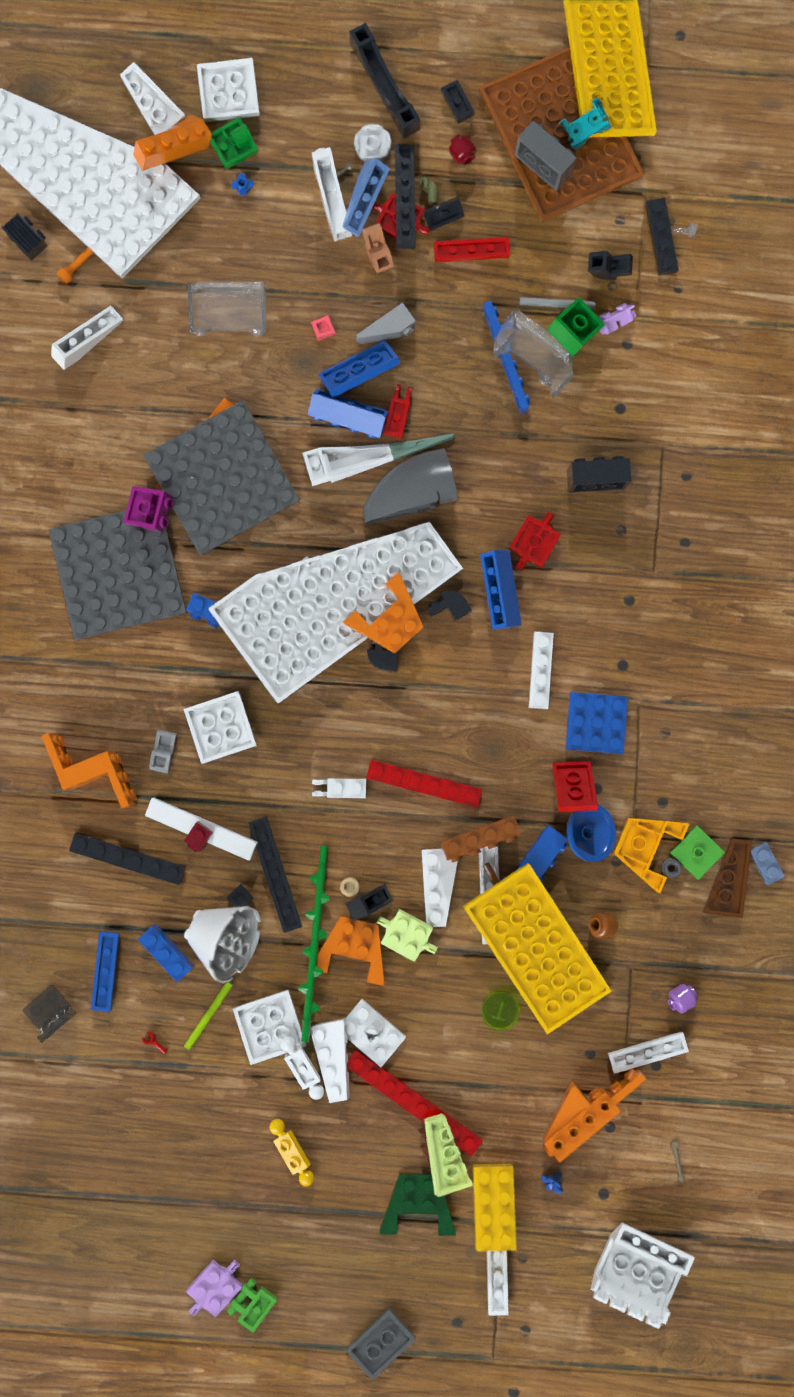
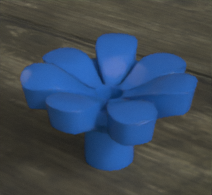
M556 1171L553 1176L544 1173L541 1176V1180L547 1183L545 1187L548 1190L553 1188L555 1193L562 1194L563 1188L560 1181L562 1174L559 1171Z

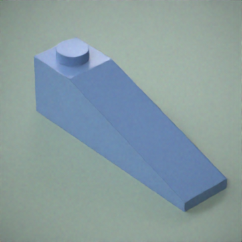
M377 158L365 161L357 178L342 225L343 228L359 237L390 170L388 166Z

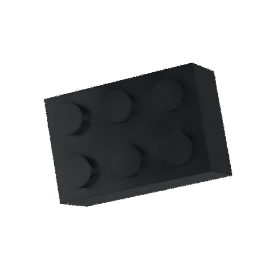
M615 456L612 459L605 460L604 457H597L593 461H586L584 458L575 459L567 469L568 493L625 489L631 482L630 458Z

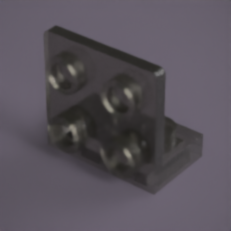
M54 985L46 988L22 1010L41 1032L37 1037L41 1043L51 1037L77 1014Z

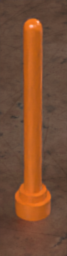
M88 247L68 267H61L56 274L63 282L68 284L72 280L73 273L94 252Z

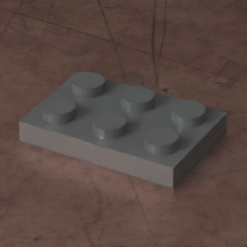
M388 1307L346 1347V1352L371 1380H374L416 1340V1336L394 1311Z

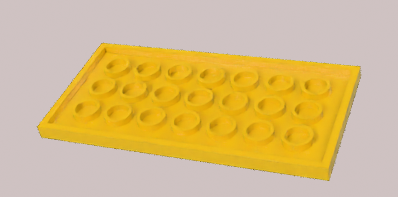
M563 0L579 116L581 117L592 110L594 106L591 101L598 97L607 116L610 118L608 121L612 125L611 129L593 134L590 137L654 136L657 130L638 0Z
M529 863L463 906L547 1034L612 992Z

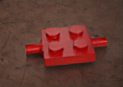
M391 193L383 205L375 202L372 209L379 212L376 224L380 223L383 233L396 239L395 194ZM415 204L416 232L418 231L427 236L430 228L420 224L425 209Z
M547 512L543 521L536 520L529 515L527 516L509 547L511 551L520 557L518 564L515 566L516 569L521 565L519 570L523 571L527 562L534 563L541 568L561 535L549 525L555 516L551 512Z

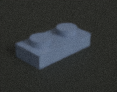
M763 842L751 849L750 855L766 885H770L785 877L767 842Z

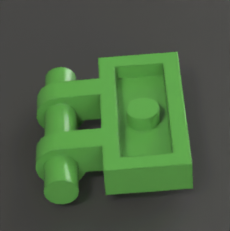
M250 1278L247 1283L243 1284L239 1295L230 1302L231 1306L227 1312L232 1316L236 1311L241 1313L237 1321L254 1333L277 1301V1297L263 1286L256 1292L253 1287L257 1282L255 1279ZM248 1296L252 1300L246 1307L242 1302Z

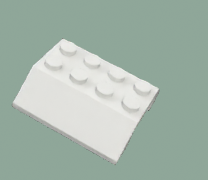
M621 1223L610 1234L594 1270L591 1290L594 1291L593 1298L605 1304L610 1299L609 1306L625 1312L628 1307V1315L641 1321L646 1316L645 1323L659 1329L661 1323L666 1324L669 1318L670 1311L667 1306L682 1274L688 1275L695 1257Z

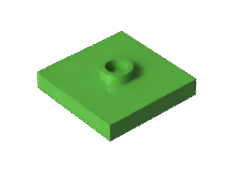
M695 825L669 853L699 880L725 852L700 827Z

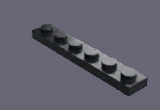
M395 144L396 248L415 249L414 145Z
M268 817L248 822L253 839L258 842L256 849L283 932L286 933L303 927Z
M77 832L74 834L69 849L70 852L176 885L181 884L186 868L184 865Z

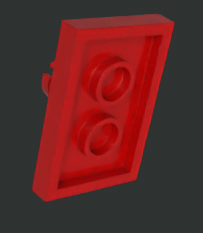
M591 761L552 763L558 812L598 810Z

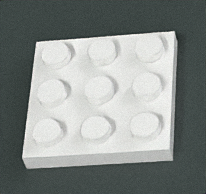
M253 58L197 64L204 122L260 116Z
M239 691L184 709L201 764L257 746Z
M289 989L233 1008L250 1065L288 1053L284 1052L280 1046L282 1039L287 1036L295 1039V1049L301 1046L306 1047V1042H301L302 1029Z

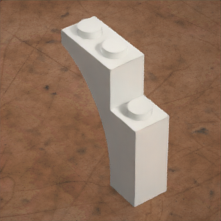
M330 147L326 149L319 148L312 152L313 168L333 240L337 241L351 237L352 233L342 227L347 212L340 191Z

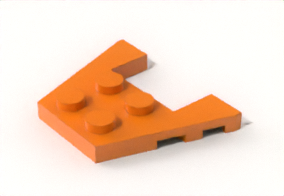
M399 572L385 583L386 587L398 600L373 623L369 625L356 610L342 622L345 626L352 628L393 653H396L423 628Z
M340 916L317 955L316 965L323 970V973H327L331 954L368 961L371 964L367 982L384 986L378 924L358 919L353 921L352 918Z

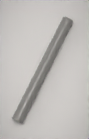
M520 297L519 305L567 308L575 300ZM583 301L590 309H595L594 301Z

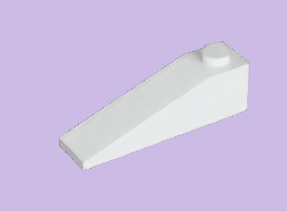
M109 306L53 343L51 357L65 370L80 360L122 323L123 318L112 306Z

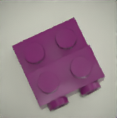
M132 486L123 523L151 531L163 532L164 528L169 524L168 511L174 505L172 495L165 491Z

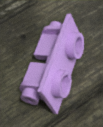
M624 303L616 307L617 311L601 315L599 318L605 324L600 330L601 334L607 335L618 329L616 321H619L620 326L632 322L636 314L630 309L635 306Z

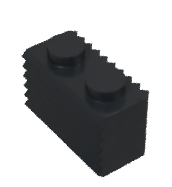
M17 213L2 226V229L32 261L47 247L44 241L46 237L39 229L35 231L32 228L34 224L27 216L23 218Z

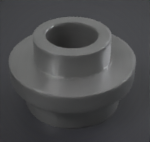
M667 859L662 864V872L666 877L675 878L681 872V864L676 859ZM671 864L674 866L672 872L668 870V866Z

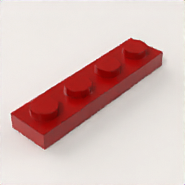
M509 237L434 241L435 263L510 258Z

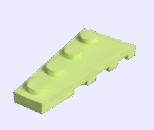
M443 1114L425 1118L424 1123L435 1195L440 1197L473 1186L471 1179L468 1177L465 1164L460 1157L459 1149L453 1140L454 1137L446 1117Z

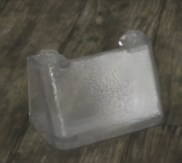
M194 281L187 285L190 333H195L196 336H206L207 332L248 331L252 333V336H263V333L267 332V282Z

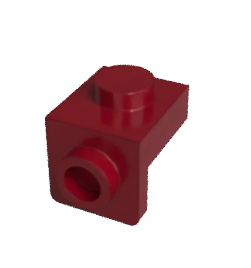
M197 821L184 842L188 844L187 847L192 851L200 852L206 848L205 845L214 832Z

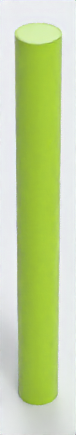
M229 981L224 984L185 1043L184 1047L191 1050L234 985L232 982Z

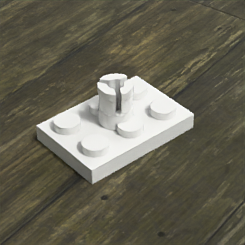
M363 999L357 1003L346 1017L347 1025L345 1029L347 1039L380 1067L384 1065L406 1038V1035Z

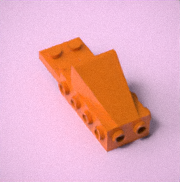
M632 1068L624 1074L625 1078L620 1083L618 1081L614 1082L609 1087L610 1091L608 1093L603 1087L600 1089L596 1087L589 1093L590 1097L588 1099L573 1080L569 1082L547 1131L543 1135V1148L550 1157L554 1155L560 1163L618 1115L621 1110L617 1104L646 1080L639 1069L636 1068L634 1070Z

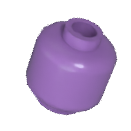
M681 984L669 991V1000L667 1002L673 1011L685 1013L696 1006L698 996L692 986Z

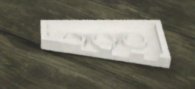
M134 62L120 74L154 135L167 131L186 118L185 114Z

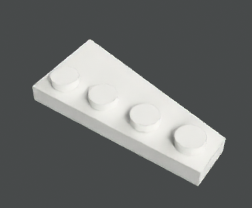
M442 848L422 850L426 924L432 927L446 926L458 862L452 863L451 860L447 861Z
M347 1018L310 1026L329 1103L350 1098L349 1072H347L348 1054H346V1043L348 1041L345 1029Z

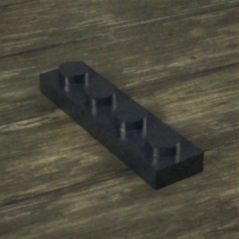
M665 198L647 200L645 206L658 275L677 273L679 269Z

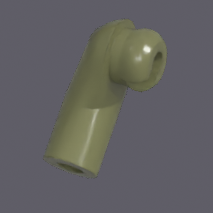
M421 178L419 185L428 194V204L437 205V185L429 178Z

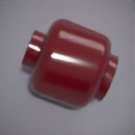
M456 135L453 137L448 151L454 161L462 165L472 162L475 158L476 147L467 135Z

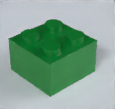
M578 297L555 318L547 330L574 356L605 324Z

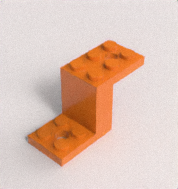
M47 733L41 736L63 790H73L108 775L121 809L136 805L135 800H137L134 790H130L128 785L130 780L126 771L123 772L121 768L123 763L119 754H116L114 751H106L71 766L73 762L71 756L65 752L64 747L66 744L63 737L55 733Z

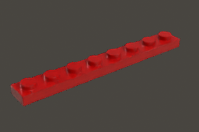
M357 1049L354 1050L348 1059L347 1068L423 1123L425 1118L443 1114L454 1137L455 1145L471 1157L474 1155L483 1141L481 1137L383 1067H380Z

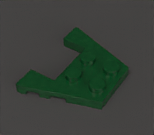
M399 1173L380 1226V1234L397 1235L398 1214L438 1215V1236H456V1230L445 1195L437 1197L434 1193L432 1173Z

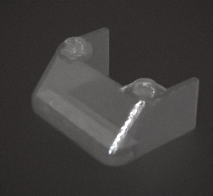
M513 309L494 340L493 355L497 358L499 354H508L511 351L538 371L539 381L544 386L548 385L550 387V396L554 398L574 376L572 355L549 332L519 310Z

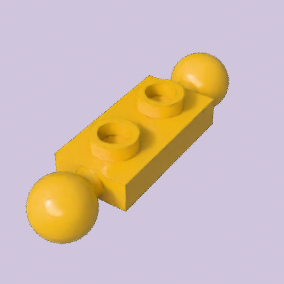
M281 1119L272 1120L269 1129L272 1134L278 1136L273 1140L292 1175L299 1172L300 1184L310 1186L314 1182V1174L310 1170H306L310 1166V1162L291 1130L286 1133L284 1132L285 1124Z

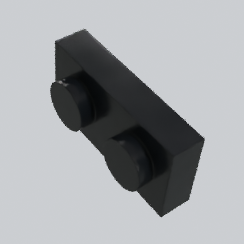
M458 80L441 88V93L458 124L474 116L475 111Z
M458 197L423 211L427 227L430 228V231L465 217L460 198Z

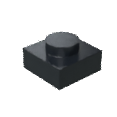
M240 884L226 898L235 907H245L254 897Z

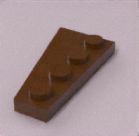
M731 838L703 913L743 918L752 841Z

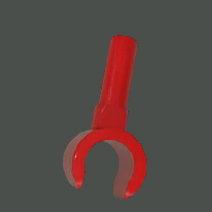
M147 1032L151 1040L148 1041L143 1037L142 1042L144 1044H152L165 1054L167 1050L158 1043L155 1033Z

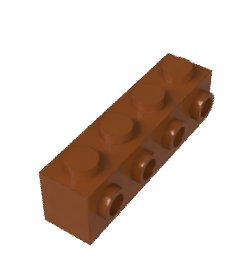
M511 815L440 841L446 860H451L453 863L462 860V855L467 853L473 856L481 853V848L487 846L488 849L499 846L498 842L506 840L507 843L518 839L517 835L521 834L515 816Z

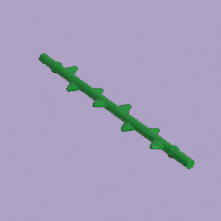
M320 846L319 865H317L318 873L310 876V880L317 886L314 909L306 912V916L313 921L311 946L303 949V954L309 957L307 982L298 988V990L306 995L301 1042H309L310 1025L312 1023L311 1015L320 1010V1006L313 1002L315 977L323 974V970L316 965L319 940L327 937V932L320 928L322 904L330 901L331 898L324 893L328 846Z

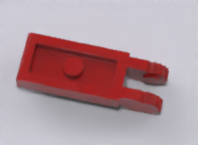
M396 384L383 435L402 439L410 407L412 387L408 386L405 399L398 398L401 392V385Z

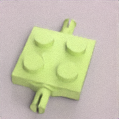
M401 909L398 910L396 916L391 921L380 916L376 922L386 928L381 944L414 962L419 953L424 949L433 954L437 951L438 947L428 942L433 927Z

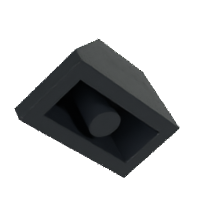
M383 884L348 901L346 906L353 921L374 913L393 902V899L386 884Z

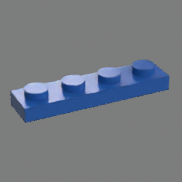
M99 932L91 1010L112 1011L120 933Z

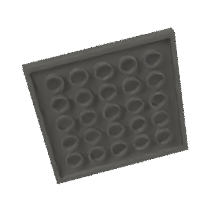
M244 400L143 455L162 490L172 495L174 501L173 509L200 556L300 501Z
M126 511L49 529L74 640L187 613L167 527L164 528L163 532H157L142 527L126 525L123 523Z

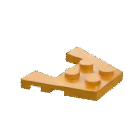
M627 818L613 854L651 888L661 893L667 877L649 870L650 864L663 833L683 840L689 824Z

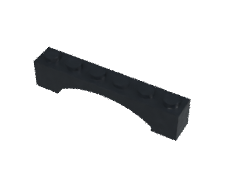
M364 23L349 31L350 44L403 139L420 131V118L413 105L406 100L392 78L368 25Z

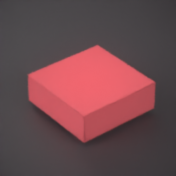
M329 315L311 322L318 341L336 335Z

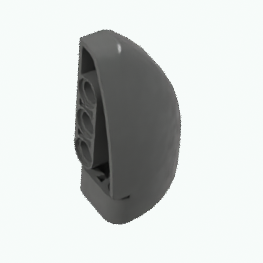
M442 448L416 455L388 472L375 486L363 506L365 525L431 510L437 507V501H439V505L457 501L456 485L445 449Z

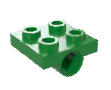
M240 117L211 132L210 143L226 170L259 152L247 126L243 124Z

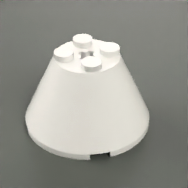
M247 906L197 910L195 912L193 921L185 932V939L188 940L194 952L215 980L222 983L233 980L232 976L235 973H241L247 966L259 941L261 931L258 930V922H261L260 915L257 910Z

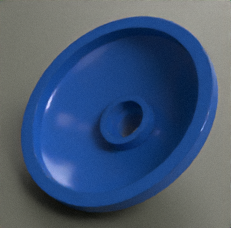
M598 805V810L574 811L567 825L569 845L573 852L582 860L597 862L606 858L611 853L616 840V827L610 813L601 805Z

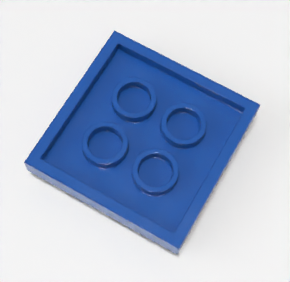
M570 692L565 749L623 754L628 697Z

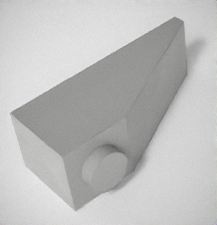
M401 303L356 335L357 343L364 344L401 338L404 335L408 336L415 330L416 320L405 305Z

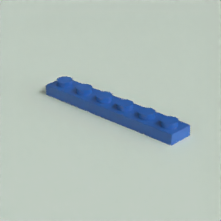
M491 301L485 302L483 312L519 413H525L528 411L531 403L528 394H524L523 379L517 375L516 370H518L516 360L511 358L510 343L505 341L503 336L505 335L504 326L498 322L497 317H499L497 307L493 306Z

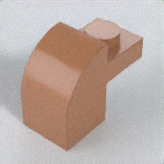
M380 223L362 229L364 245L376 274L394 267Z

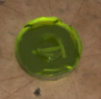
M496 991L490 993L484 999L481 1013L483 1020L490 1028L504 1031L516 1024L520 1016V1007L513 995L506 991Z

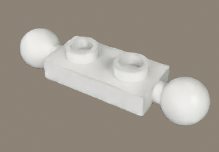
M290 1036L284 1037L280 1044L281 1049L284 1052H288L285 1054L284 1059L303 1090L309 1087V1095L312 1099L318 1100L322 1098L324 1088L322 1085L316 1084L320 1082V1076L303 1047L295 1049V1039Z

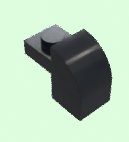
M608 251L589 253L588 272L592 276L603 280H617V277L632 275L633 256L631 254L612 256Z
M450 590L441 592L440 597L442 601L440 602L439 599L429 604L430 608L427 609L430 618L448 609L454 622L472 611L463 595Z
M372 640V647H375V650L367 649L370 663L378 670L396 672L398 652L384 651L382 646Z

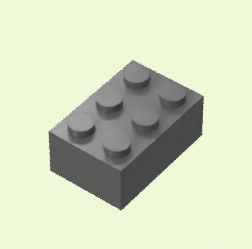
M534 121L517 138L514 155L554 190L558 191L572 175L576 162L575 154L570 149L563 147L555 136L548 134L541 124H537Z

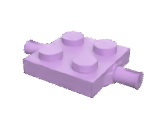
M213 1259L191 1283L186 1293L196 1302L189 1309V1313L192 1316H195L203 1308L216 1318L240 1291L242 1284L233 1275V1272L240 1266L237 1260L234 1259L226 1268L219 1265Z

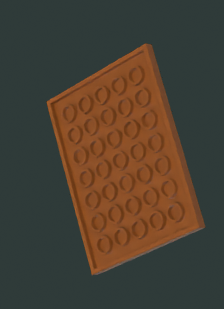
M570 46L479 87V93L541 223L643 178L644 172L627 137H589L585 144L577 151L572 148L571 143L568 141L569 136L559 122L566 119L569 123H572L580 118ZM532 121L541 124L548 134L555 136L563 147L570 149L575 154L576 162L572 175L558 191L554 190L514 155L518 136Z

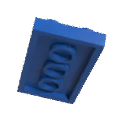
M383 340L318 373V376L331 397L334 398L369 379L375 378L384 371L394 368L400 364V361L388 343Z

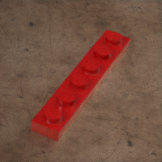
M374 760L370 761L366 776L367 779L478 808L482 789Z

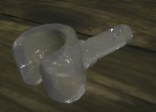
M689 223L687 229L671 228V232L683 233L693 238L697 233L698 225Z

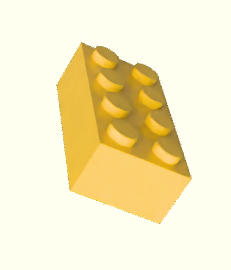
M473 1164L476 1251H516L513 1165Z

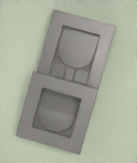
M163 730L157 731L154 750L150 759V770L163 773L169 772L177 733Z

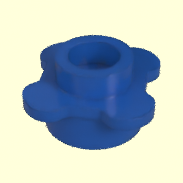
M240 173L236 181L231 183V187L236 189L241 196L249 193L250 189L254 186L253 181L247 179L244 173Z

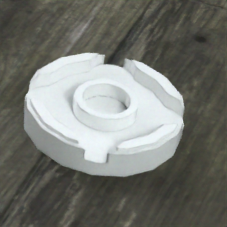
M369 124L363 126L355 136L354 147L356 154L364 161L372 158H377L379 161L384 160L391 151L390 134L380 125Z

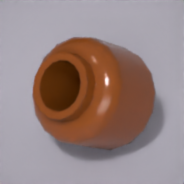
M596 913L592 915L589 921V930L594 937L611 938L616 934L618 923L613 915L609 913Z

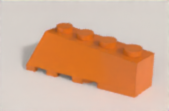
M189 115L167 131L137 140L133 156L142 171L208 149L212 134L202 118Z

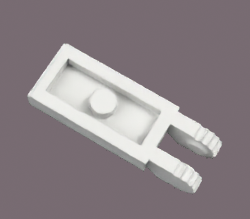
M328 778L327 780H312L314 785L327 784V792L314 791L312 796L366 798V779Z

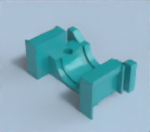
M598 97L591 101L594 108L572 123H569L566 119L559 122L565 128L569 136L568 141L575 151L585 144V141L593 134L602 133L612 128L611 123L608 121L610 118L607 116Z

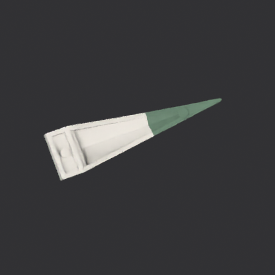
M455 434L379 445L320 447L303 452L312 486L328 481L333 483L454 439Z

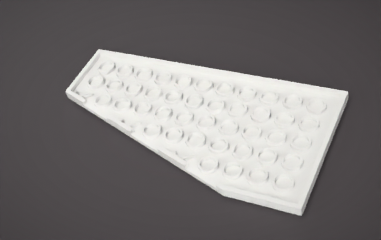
M0 88V166L122 279L201 199L200 195L165 163L142 171L133 156L135 147Z
M427 522L390 535L257 574L208 608V610L275 701L280 703L367 639L366 636L345 626L342 622L356 610L370 625L398 599L386 587L385 583L396 573H400L411 600L415 604L463 568L431 523Z

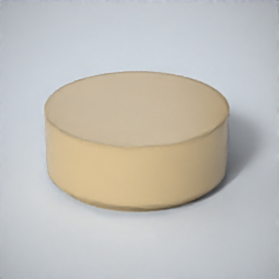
M353 877L343 879L340 885L341 892L347 897L355 896L360 888L359 882Z

